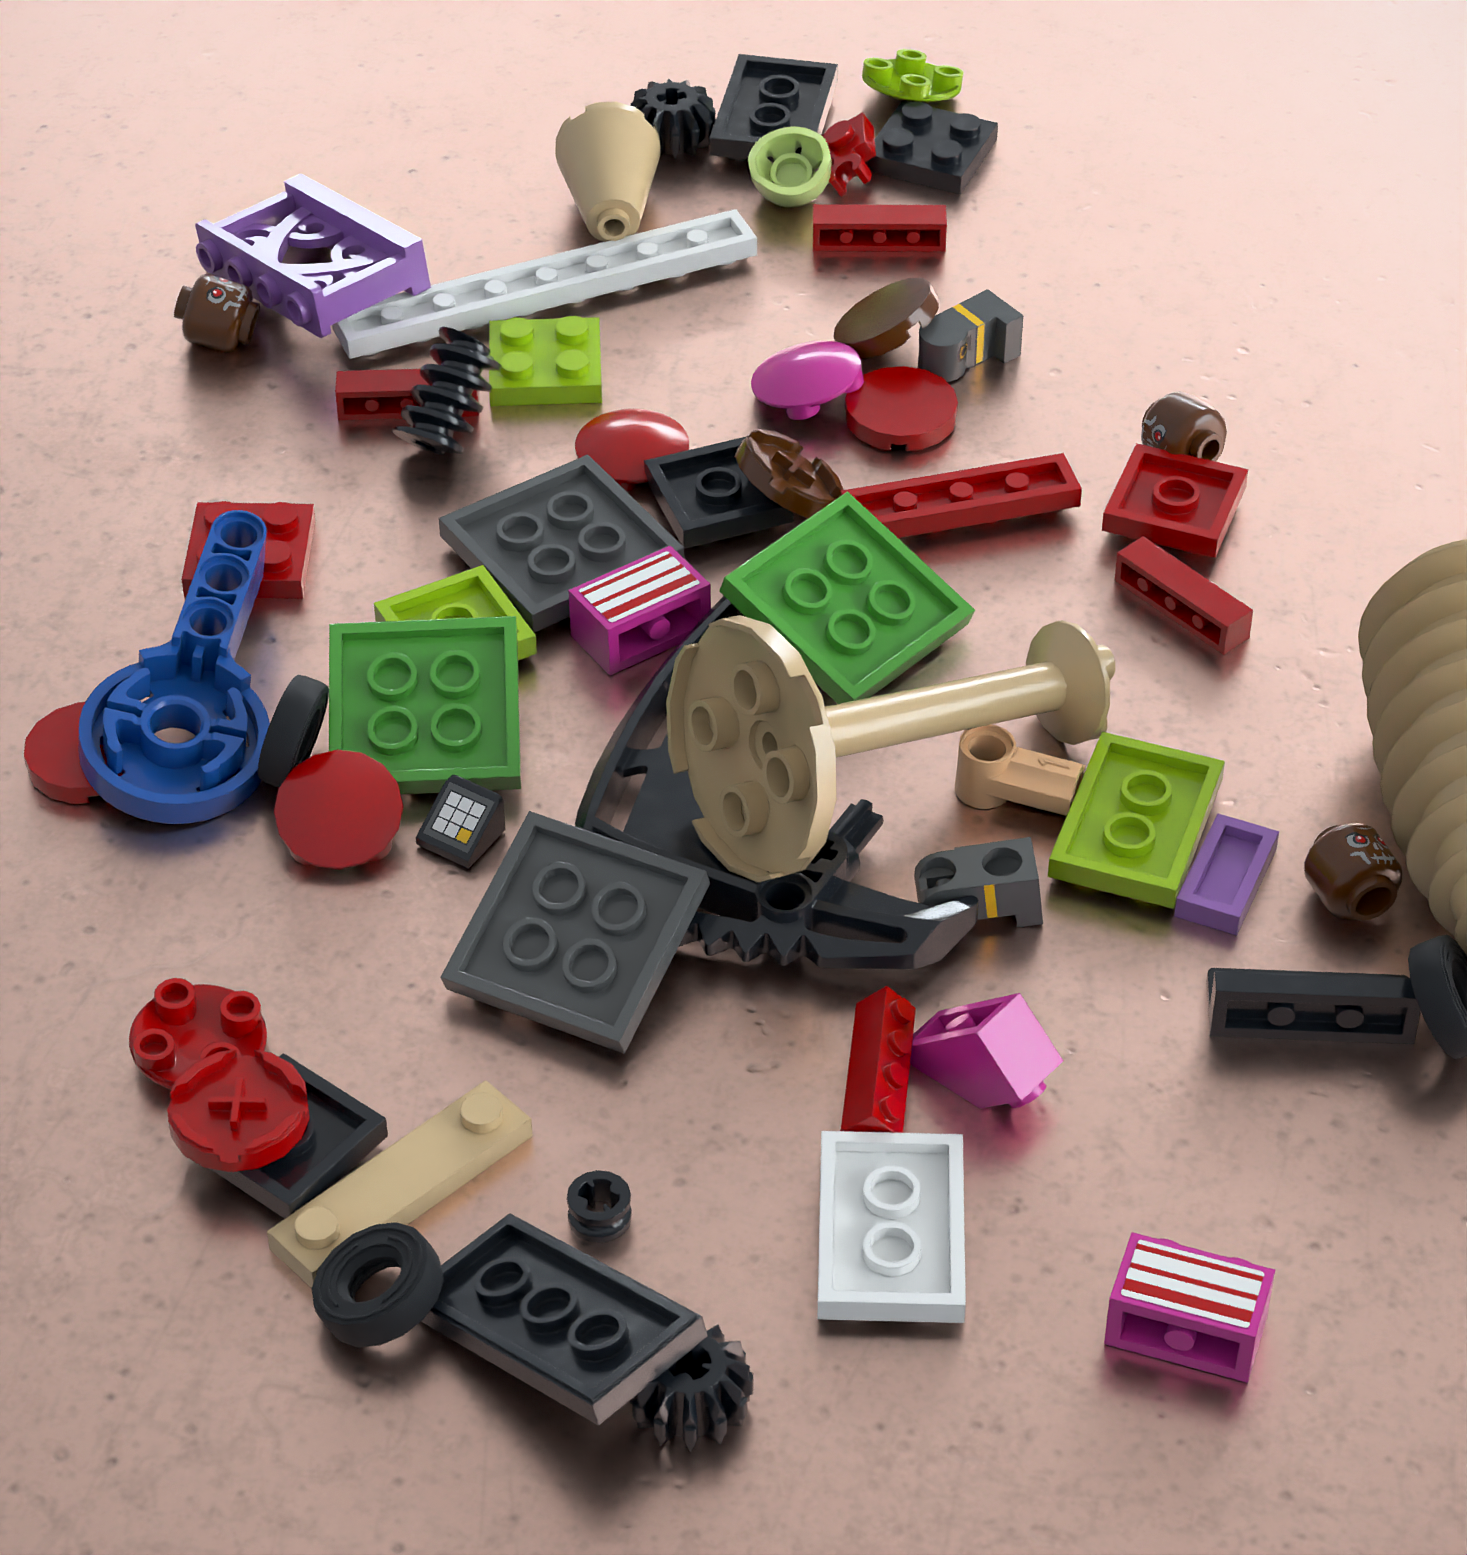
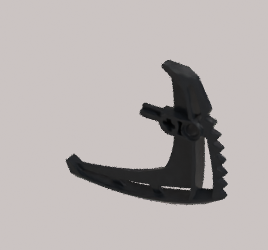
M723 596L668 656L637 696L615 729L592 772L577 811L575 827L707 872L710 885L698 908L716 915L696 911L679 947L698 941L707 956H712L728 949H734L743 962H749L766 953L783 966L801 956L808 958L821 968L917 969L941 961L976 924L979 900L975 896H965L932 907L894 897L850 882L860 868L859 854L884 822L882 815L872 812L873 803L868 800L861 799L857 805L851 803L828 831L826 843L805 870L758 883L733 873L702 843L691 821L704 818L694 798L688 772L676 774L673 772L668 752L667 734L660 747L655 749H647L667 716L666 700L674 663L684 645L698 643L708 629V624L714 621L739 615L744 616ZM637 774H646L624 830L621 831L611 826L612 818L631 777Z

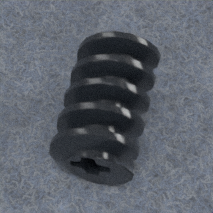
M443 326L439 328V335L447 344L435 343L431 345L429 350L430 356L437 364H425L420 369V376L428 385H415L410 391L411 397L420 406L407 405L401 411V417L411 427L397 426L392 431L400 439L431 453L444 455L445 452L463 454L464 448L452 436L454 432H473L474 428L462 417L464 411L482 412L483 407L471 394L473 390L491 392L493 387L481 376L482 370L500 372L502 366L490 355L491 350L483 343L456 329Z

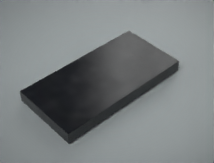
M511 1213L441 1265L443 1284L438 1300L424 1320L421 1321L598 1426L708 1337L701 1315Z

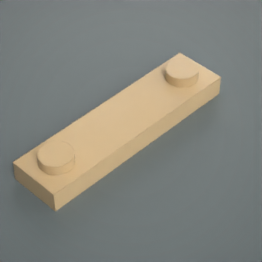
M485 1080L267 1231L269 1249L312 1288L318 1268L330 1252L345 1239L375 1224L393 1222L404 1225L410 1224L533 1136L532 1119Z

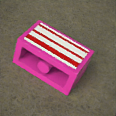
M671 545L568 590L571 637L610 676L679 645L711 609V584Z
M1131 1232L1109 1298L1104 1344L1248 1383L1268 1316L1275 1269L1252 1264L1241 1258H1229L1183 1246L1169 1239H1156Z

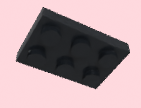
M738 54L709 137L710 155L728 157L735 161L748 160L752 147L761 137L785 127H803L821 135L838 82V64ZM799 147L796 149V153L801 154L802 148ZM768 157L771 162L775 161L773 157Z

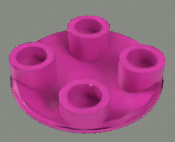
M811 341L796 344L778 351L763 361L752 376L751 388L755 397L761 402L775 408L786 409L789 418L793 420L808 419L818 413L820 404L826 403L842 393L856 391L862 386L864 378L861 370V359L853 348L840 342Z

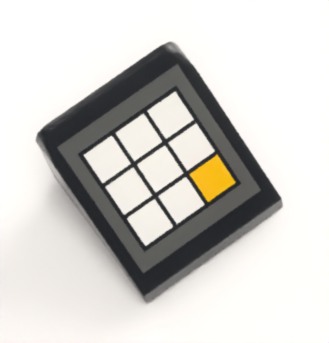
M451 775L442 786L416 836V844L470 868L506 830L504 800L502 796L462 777Z

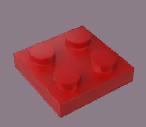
M1136 443L1103 512L1102 531L1125 536L1133 540L1145 537L1155 544L1216 558L1246 489L1248 469L1185 454H1171L1164 449Z
M197 502L181 579L184 597L187 596L214 520L225 512L243 510L261 518L267 529L264 575L256 598L303 599L316 523L314 504H290L287 502Z

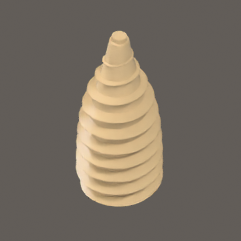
M1467 539L1430 549L1410 561L1386 580L1371 597L1361 616L1358 642L1360 655L1363 660L1362 681L1365 695L1367 696V720L1373 735V757L1381 775L1380 787L1382 798L1391 815V829L1395 842L1406 857L1407 870L1413 884L1428 899L1430 910L1435 919L1445 930L1455 936V940L1467 955Z

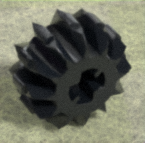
M668 78L666 83L648 82L647 89H639L634 92V100L630 103V106L636 107L644 113L645 120L653 128L655 126L659 134L660 156L669 154L676 159L677 155L682 153L696 155L697 148L709 146V137L716 120V109L713 107V98L707 96L706 87L691 86L690 80L678 83L672 82Z
M719 1324L707 1330L708 1337L630 1400L633 1418L637 1421L638 1428L654 1427V1436L657 1437L660 1446L673 1437L679 1436L683 1437L684 1443L691 1452L698 1441V1437L704 1435L721 1445L724 1436L727 1434V1426L743 1425V1420L747 1415V1402L750 1401V1395L753 1394V1373L750 1371V1365L746 1364V1353L742 1349L741 1341L724 1342V1334Z

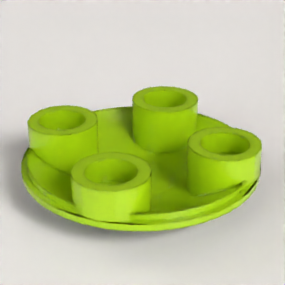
M900 49L897 51L896 59H865L861 77L869 87L886 96L903 101L928 103L947 100L957 96L962 90L964 72L954 66H937L927 63V56L921 51Z

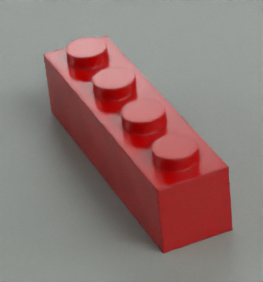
M813 204V251L946 252V205Z
M420 369L336 371L335 396L338 421L403 419L401 417L403 407L407 405L420 406L411 397L410 391L412 387L428 384L420 376ZM473 390L471 396L479 403V391ZM464 411L462 417H479V413Z
M1141 537L1117 552L1114 581L1221 654L1225 655L1250 638L1253 609L1164 551L1161 547L1145 537Z
M888 986L856 1003L841 1131L903 1133L916 1008L907 999L898 995Z

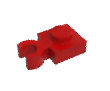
M862 112L848 121L836 122L822 134L831 155L832 166L829 183L840 197L846 195V185L854 177L858 176L863 184H866L872 176V172L865 162L876 156L874 126Z

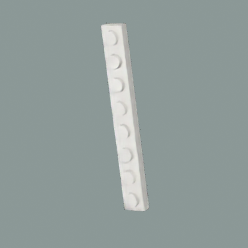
M737 209L626 236L621 240L606 241L431 285L430 289L415 296L407 292L398 293L333 324L332 329L349 359L371 356L383 350L415 342L429 341L434 337L440 336L439 328L443 326L458 331L477 329L485 324H489L491 320H505L517 316H528L540 310L568 303H579L591 297L619 290H630L639 285L666 278L681 277L686 273L717 265H728L737 260L756 256L757 237Z

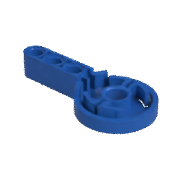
M232 510L219 515L214 520L172 639L163 645L139 650V662L120 669L103 680L92 691L82 708L79 719L78 751L84 775L93 789L105 801L134 817L167 824H187L209 820L223 815L242 804L253 794L262 781L257 775L258 763L270 721L262 701L250 687L251 674L234 661L264 575L267 529L263 520L251 512ZM149 697L147 700L141 702V700H143L144 698ZM167 728H180L193 733L195 737L183 743H169L159 739L154 734ZM100 745H103L104 753L107 759V765L105 764L104 758L102 756Z

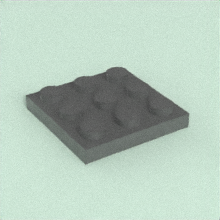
M589 455L573 460L439 518L440 537L471 569L484 565L534 633L570 617L568 590L670 545L684 558V547Z
M529 811L440 978L447 990L625 1054L710 885L707 872Z

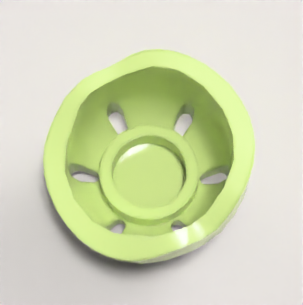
M785 127L774 130L761 137L754 144L748 156L750 175L756 189L764 198L778 206L790 208L812 202L822 193L830 179L832 163L826 140L819 133L807 128ZM799 147L802 148L801 154L796 153V149ZM769 156L773 157L774 163L768 159Z

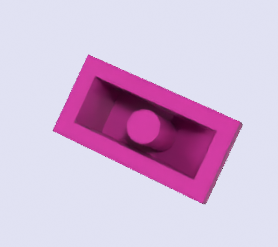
M1016 993L938 1011L913 1034L910 1065L979 1109L1009 1104L1011 1108H1019L1030 1103L1044 1092L1047 1086L1043 1080L1063 1062V1059L1022 995Z

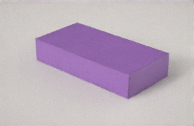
M1217 813L1176 898L1174 917L1237 936L1277 850L1279 831Z

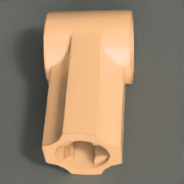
M987 725L965 730L960 736L954 790L957 797L963 803L974 808H996L1008 800L1067 816L1084 776L1086 765L1016 747V741L1010 732L997 725Z

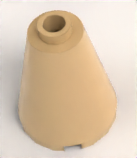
M595 102L585 106L584 113L572 120L570 115L562 123L555 139V157L562 176L591 235L603 242L617 241L626 236L634 235L639 228L660 158L659 134L655 126L653 128L645 120L644 113L636 107L620 102Z

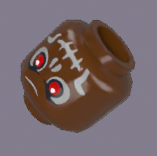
M203 274L196 280L193 288L187 286L181 288L175 305L174 317L183 320L182 332L187 341L223 353H230L236 350L239 344L248 345L257 324L260 304L253 302L252 291L247 285L216 275Z
M1181 391L1169 393L1152 403L1146 410L1142 420L1141 431L1143 445L1164 449L1171 454H1185L1211 461H1217L1223 452L1227 435L1225 419L1217 409L1194 395Z
M1362 823L1336 825L1325 829L1315 839L1304 862L1305 877L1333 916L1344 920L1366 921L1379 917L1394 904L1402 883V867L1376 830Z

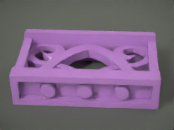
M303 174L284 181L286 191L214 224L206 219L195 224L199 243L196 245L197 257L202 267L208 273L247 285L251 289L254 299L319 338L331 334V325L399 292L405 291L415 296L431 288L422 239ZM290 246L297 248L327 247L332 250V262L282 263Z

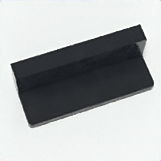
M1210 968L1208 970L1206 983L1210 1037L1415 1044L1421 1011L1415 998L1411 979L1406 975Z

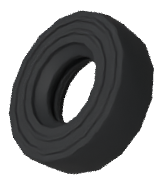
M304 675L295 676L289 683L276 707L262 745L257 774L259 779L273 786L280 787L291 770L310 757L328 705L329 688L326 684Z
M1441 935L1419 943L1410 949L1408 957L1409 973L1416 1001L1433 1037L1446 1054L1454 1059L1467 1057V955L1456 940L1449 935Z
M393 1222L375 1224L358 1231L336 1246L318 1268L312 1286L315 1311L330 1332L339 1341L355 1347L380 1346L397 1339L424 1320L437 1302L443 1284V1273L439 1256L423 1235L411 1226ZM389 1267L400 1268L399 1277L383 1294L366 1302L355 1301L356 1292L372 1275Z

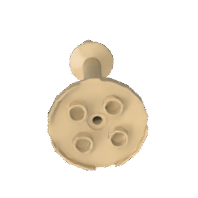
M739 615L719 619L708 624V629L698 643L684 645L675 659L666 700L668 752L674 774L688 772L694 798L704 818L691 821L702 843L729 871L759 883L805 870L826 843L837 800V757L1037 715L1042 726L1058 741L1076 745L1098 739L1102 731H1107V714L1110 708V680L1115 673V659L1111 650L1106 645H1096L1094 639L1078 624L1060 620L1042 626L1034 636L1026 658V666L825 707L823 697L800 653L771 624Z

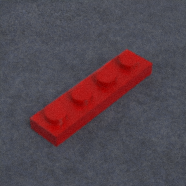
M1064 453L841 490V496L848 491L897 538L936 533L959 527L994 523L1000 520L1081 507L1082 488Z

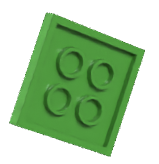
M848 491L725 576L719 590L745 617L771 624L800 653L814 682L837 704L870 698L967 626L975 612V609Z
M516 616L329 624V751L338 749L361 752L382 763L397 781L400 794L439 793L451 775H457L489 790L521 789Z

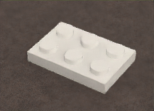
M821 1131L817 1319L964 1323L966 1294L963 1134Z

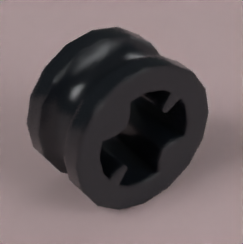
M596 1170L584 1173L576 1178L569 1186L567 1192L568 1222L571 1230L579 1238L595 1243L613 1241L622 1236L629 1228L632 1217L630 1207L631 1192L628 1183L621 1176L610 1171ZM603 1201L611 1203V1209L607 1204H604L603 1212H592L588 1210V1205L595 1209V1202Z

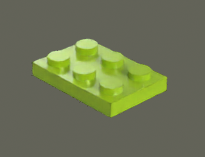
M1102 731L1049 857L1047 877L1174 909L1176 898L1184 884L1223 780L1225 761Z

